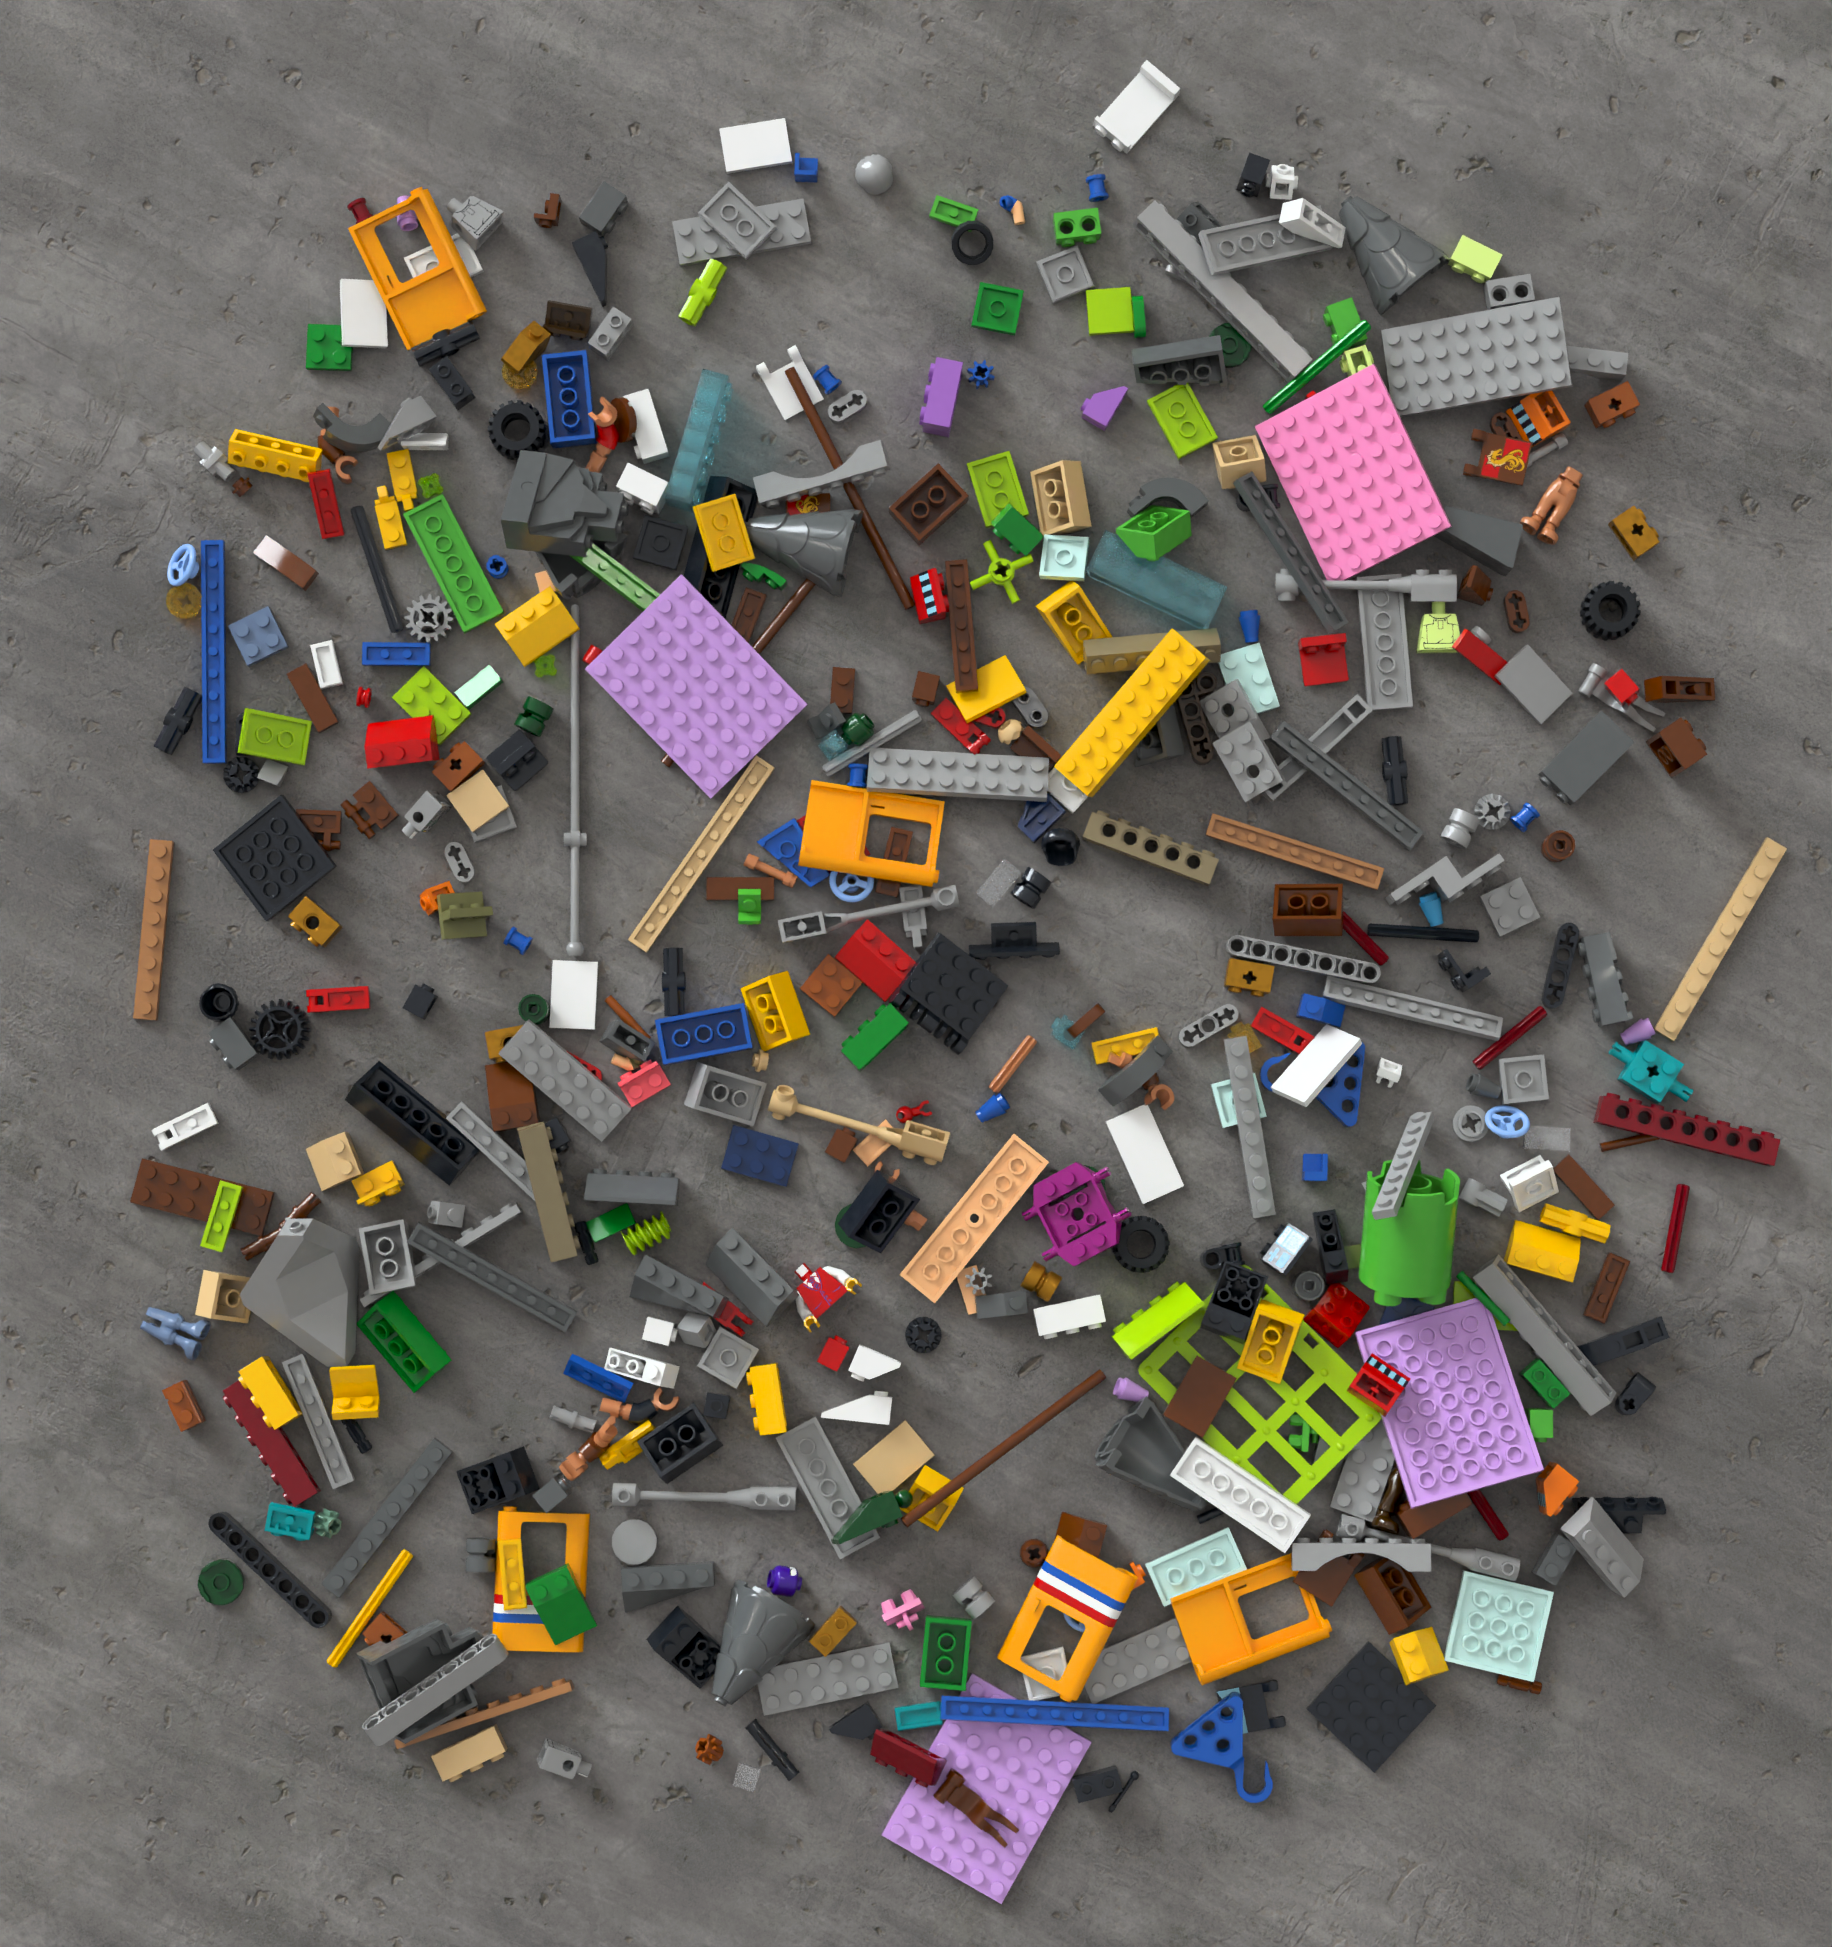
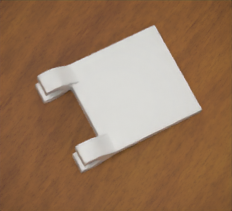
M796 345L787 349L793 362L775 372L769 373L764 362L756 366V370L765 383L784 420L804 411L785 374L787 369L795 367L813 405L824 400Z

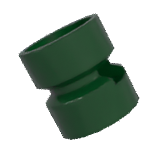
M528 696L523 705L524 713H519L514 725L532 735L541 737L546 727L544 721L550 719L554 708Z
M529 994L519 1002V1015L523 1020L527 1021L530 1019L535 1025H539L549 1018L550 1005L540 995Z

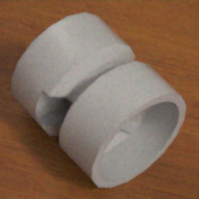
M1454 808L1448 819L1451 825H1446L1440 837L1458 848L1467 849L1471 841L1470 833L1476 831L1480 819L1464 810Z
M975 1576L967 1580L952 1594L960 1605L966 1606L965 1611L973 1620L995 1602V1599L988 1591L981 1590L982 1584Z

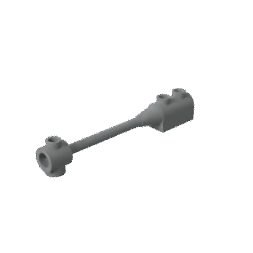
M1280 569V573H1276L1275 596H1278V600L1295 601L1301 589L1288 569ZM1416 570V574L1389 579L1388 581L1322 580L1327 589L1388 590L1391 592L1410 593V601L1457 602V574H1452V570H1438V574H1429V570Z
M956 885L933 889L931 896L850 914L823 913L820 911L778 920L782 943H788L826 935L855 921L927 906H933L937 911L960 907Z
M613 1483L612 1506L636 1507L640 1500L727 1502L728 1504L750 1508V1510L796 1511L797 1487L750 1486V1488L728 1491L727 1493L641 1491L637 1484Z
M1345 1514L1340 1516L1336 1533L1338 1537L1356 1538L1358 1542L1365 1536L1379 1538V1540L1388 1542V1538H1402V1542H1411V1538L1368 1528L1364 1519ZM1431 1544V1553L1449 1557L1450 1560L1467 1567L1469 1570L1511 1581H1516L1520 1569L1519 1558L1477 1547L1472 1549H1450Z

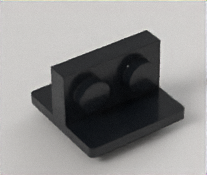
M517 730L486 757L514 791L521 788L548 764L545 757L521 730Z

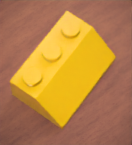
M551 586L495 623V626L524 667L580 630Z
M788 971L767 976L741 988L758 1041L764 1052L810 1035Z
M1514 1220L1504 1261L1507 1265L1562 1281L1573 1282L1579 1262L1581 1238Z
M262 1356L238 1371L241 1375L239 1381L245 1389H250L253 1394L250 1398L257 1409L261 1407L265 1414L263 1419L269 1428L279 1429L303 1415L297 1401L269 1356Z
M778 1363L751 1366L750 1372H746L748 1386L752 1385L754 1393L750 1395L751 1408H756L757 1417H753L755 1431L759 1430L760 1435L787 1432L788 1428Z

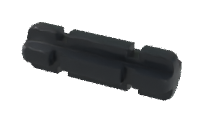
M580 1221L575 1223L574 1228L576 1233L579 1234L577 1237L582 1251L586 1255L587 1265L597 1263L599 1259L597 1253H594L595 1247L590 1232H587L588 1226L586 1222Z
M354 1419L341 1420L343 1425L346 1424V1430L354 1443L358 1444L357 1448L360 1453L364 1454L371 1450L372 1445L369 1440L365 1439L366 1436L358 1422H355Z

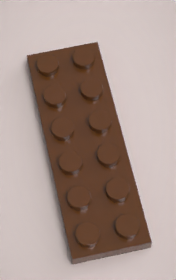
M142 1158L130 1202L207 1222L219 1182L222 1180L243 1187L231 1228L262 1236L275 1192Z

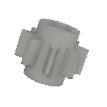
M973 1267L972 1271L974 1274L972 1276L965 1275L966 1278L970 1279V1283L965 1286H972L974 1288L973 1294L976 1293L977 1289H981V1292L985 1294L984 1287H992L990 1283H987V1279L991 1278L992 1275L986 1276L983 1274L985 1271L984 1267L980 1272H977ZM977 1274L979 1277L984 1276L985 1281L982 1282V1287L972 1283Z

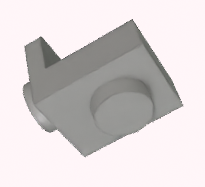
M431 1201V1205L427 1210L428 1223L462 1227L465 1205Z

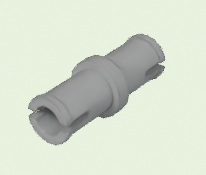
M555 1405L549 1417L550 1420L568 1425L570 1429L574 1427L592 1434L597 1421L581 1416L577 1411L570 1412Z

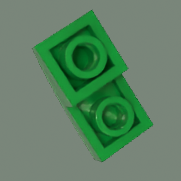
M743 562L741 565V569L744 571L742 575L750 582L755 580L759 584L765 577V582L772 589L779 588L781 591L787 585L786 579L770 569Z

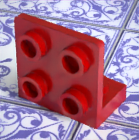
M1346 633L1300 639L1298 646L1304 686L1348 681L1344 648L1347 642Z
M1330 1284L1318 1303L1305 1315L1303 1321L1339 1348L1353 1334L1370 1309V1306L1343 1284Z

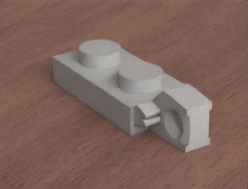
M921 885L899 888L901 903L923 898ZM925 908L903 911L906 937H912L914 949L923 948L921 936L927 935Z

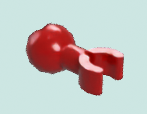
M923 1101L914 1108L901 1106L896 1112L897 1120L900 1123L906 1124L907 1120L912 1121L915 1116L922 1115L927 1117L932 1115V1112L920 1111L923 1105L928 1104L929 1101ZM899 1113L903 1115L902 1119L898 1118Z

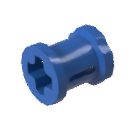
M1104 174L1091 175L1086 178V183L1089 184L1090 202H1099L1109 198L1105 190L1104 180L1106 177Z
M828 365L823 366L813 375V379L818 380L825 389L826 395L832 393L842 383L840 379H836L829 371L830 367Z
M493 555L486 563L487 570L493 578L502 579L508 574L509 567L505 559L499 555ZM496 563H499L501 565L500 571L496 572L493 568H495Z
M848 764L850 782L847 783V786L867 788L865 777L868 765Z
M1526 802L1521 811L1516 816H1512L1510 821L1520 831L1525 832L1527 826L1535 818L1537 819L1540 814L1532 805Z
M512 927L503 944L511 945L519 950L521 955H524L531 945L533 938L524 936L517 931V928Z

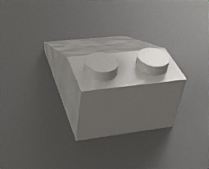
M697 1062L684 1105L754 1126L767 1083Z
M401 1219L359 1228L370 1295L416 1286L412 1245L407 1243L410 1237L408 1223Z

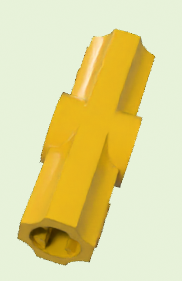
M1547 1203L1542 1208L1539 1220L1543 1224L1562 1229V1232L1577 1237L1583 1236L1603 1244L1608 1239L1611 1227L1607 1223L1588 1218V1215L1565 1210Z

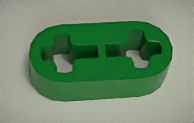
M1143 295L1131 296L1134 338L1146 337Z

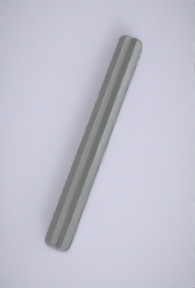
M916 710L912 711L874 734L863 745L854 746L822 766L824 773L828 777L847 767L848 764H852L867 755L870 748H878L922 721L920 714Z

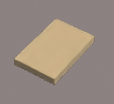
M904 1420L853 1465L879 1494L884 1491H893L930 1460L934 1453L909 1423Z

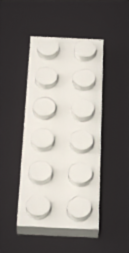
M1197 1437L1194 1438L1170 1474L1171 1477L1284 1553H1286L1311 1516L1310 1513Z

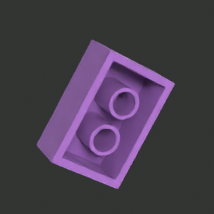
M936 357L935 364L931 363L928 375V382H931V385H926L924 403L927 405L926 407L922 406L919 418V425H923V432L949 437L962 377L963 362Z

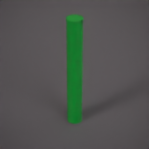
M1463 1271L1456 1276L1503 1326L1510 1322V1319Z

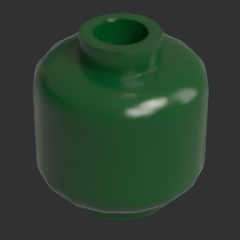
M854 713L841 726L843 731L841 737L848 745L853 743L856 746H861L873 736L875 725L865 713Z

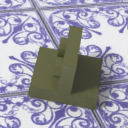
M482 891L437 895L442 940L487 936L485 918L493 915L492 906L484 907Z

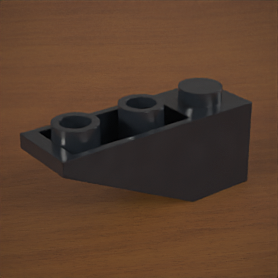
M1333 1209L1314 1212L1313 1220L1325 1285L1348 1282L1349 1269L1336 1211Z

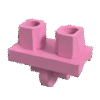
M909 1589L901 1594L904 1605L896 1608L893 1599L881 1603L884 1613L882 1617L887 1626L896 1623L898 1629L906 1625L909 1631L914 1629L912 1622L919 1619L916 1612L925 1608L920 1598H917L913 1591Z

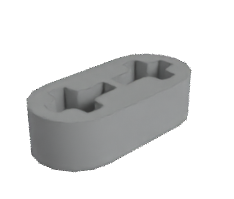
M853 390L833 402L828 408L829 419L833 423L840 424L861 412L867 405L866 395L860 390ZM852 397L862 398L860 406L853 404L849 407V404L853 402ZM844 407H846V409L842 411V417L839 418L837 415L833 416L834 408L841 410Z
M458 842L449 843L445 847L444 853L454 876L462 883L471 882L475 877V869L465 848ZM452 847L461 849L458 853L461 860L458 862L454 856L449 855L452 852ZM460 864H463L466 869H470L468 878L459 876L462 872Z

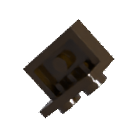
M549 300L547 302L543 328L551 336L559 337L563 334L570 336L569 338L572 340L581 341L583 338H587L590 333L593 308Z

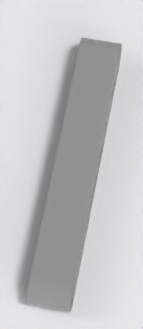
M1235 935L1226 943V951L1232 957L1323 976L1328 975L1361 984H1372L1381 975L1380 968L1371 962ZM1237 940L1242 944L1240 952H1235L1231 949L1232 941ZM1255 945H1260L1264 948L1263 956L1258 957L1254 955L1253 947ZM1276 950H1283L1286 953L1285 961H1278L1276 959ZM1299 954H1304L1308 957V964L1306 966L1298 963L1297 957ZM1321 959H1327L1330 962L1331 967L1329 970H1322L1320 968L1319 962ZM1344 963L1352 966L1353 971L1351 975H1346L1342 972L1341 967ZM1365 968H1371L1374 971L1375 976L1372 980L1365 978Z
M496 1634L487 1635L370 1716L363 1723V1730L375 1746L385 1744L503 1662L508 1656V1651Z

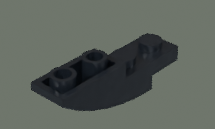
M1662 1316L1577 1347L1594 1366L1649 1347L1670 1337Z

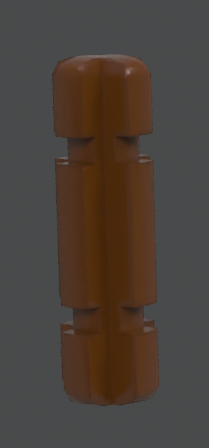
M1502 1674L1497 1676V1684L1502 1686L1509 1685L1510 1688L1526 1692L1529 1690L1537 1695L1540 1694L1542 1689V1683L1538 1681L1531 1682Z

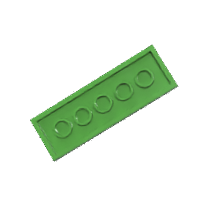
M441 494L404 513L403 515L464 634L504 614L444 495Z

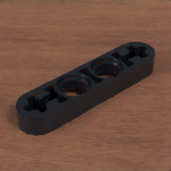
M1565 923L1557 931L1541 998L1543 1005L1549 1009L1559 1007L1564 999L1579 937V929L1573 923ZM1568 927L1574 933V936H1570L1567 944L1572 943L1571 947L1563 944L1559 945L1560 941L1565 942L1566 935L1563 934V930H1567ZM1559 949H1566L1568 951L1569 958L1566 961L1558 959L1557 952ZM1555 970L1561 971L1564 975L1561 983H1556L1552 980V973ZM1549 984L1553 987H1561V991L1557 989L1555 992V997L1558 998V1001L1553 1002L1552 1005L1550 1000L1547 999V996L1553 992V988H1549Z

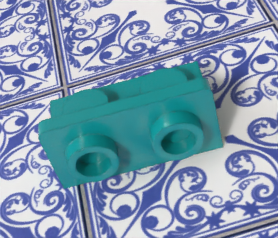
M271 1502L268 1508L265 1531L271 1532L275 1536H292L298 1541L310 1540L314 1533L313 1524L316 1512Z

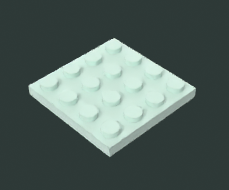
M1463 1570L1444 1661L1534 1682L1554 1592Z

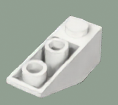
M609 1348L604 1369L657 1386L674 1389L680 1366Z

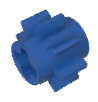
M986 360L982 364L974 361V368H968L967 373L972 375L968 382L974 381L976 389L980 385L988 388V380H994L995 377L989 374L993 371L994 367H988ZM977 371L985 373V377L977 376Z

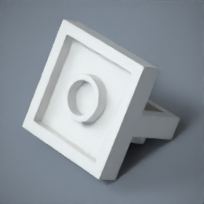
M1541 1155L1500 1175L1502 1182L1512 1195L1518 1212L1559 1192L1553 1166L1549 1160L1544 1161Z

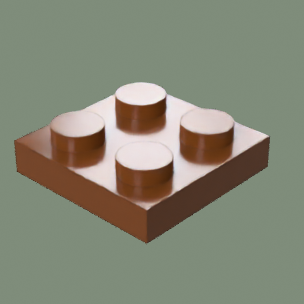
M827 954L801 986L800 990L832 1016L836 1017L863 983L842 964Z

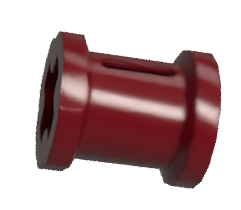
M365 198L356 199L347 206L348 210L352 211L357 221L356 224L373 216L366 206Z

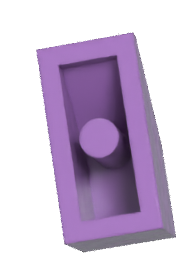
M1122 386L1093 394L1091 399L1086 398L1080 409L1083 411L1082 419L1105 431L1126 396L1128 388Z

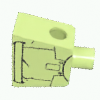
M1432 602V614L1423 615L1420 624L1417 653H1458L1452 648L1460 636L1456 614H1445V602Z

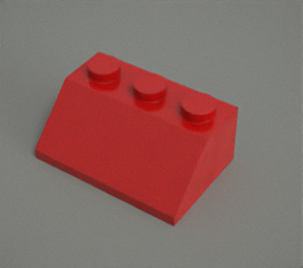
M434 715L369 723L367 726L364 746L367 769L440 760Z
M868 919L835 956V959L884 1002L895 992L916 963Z

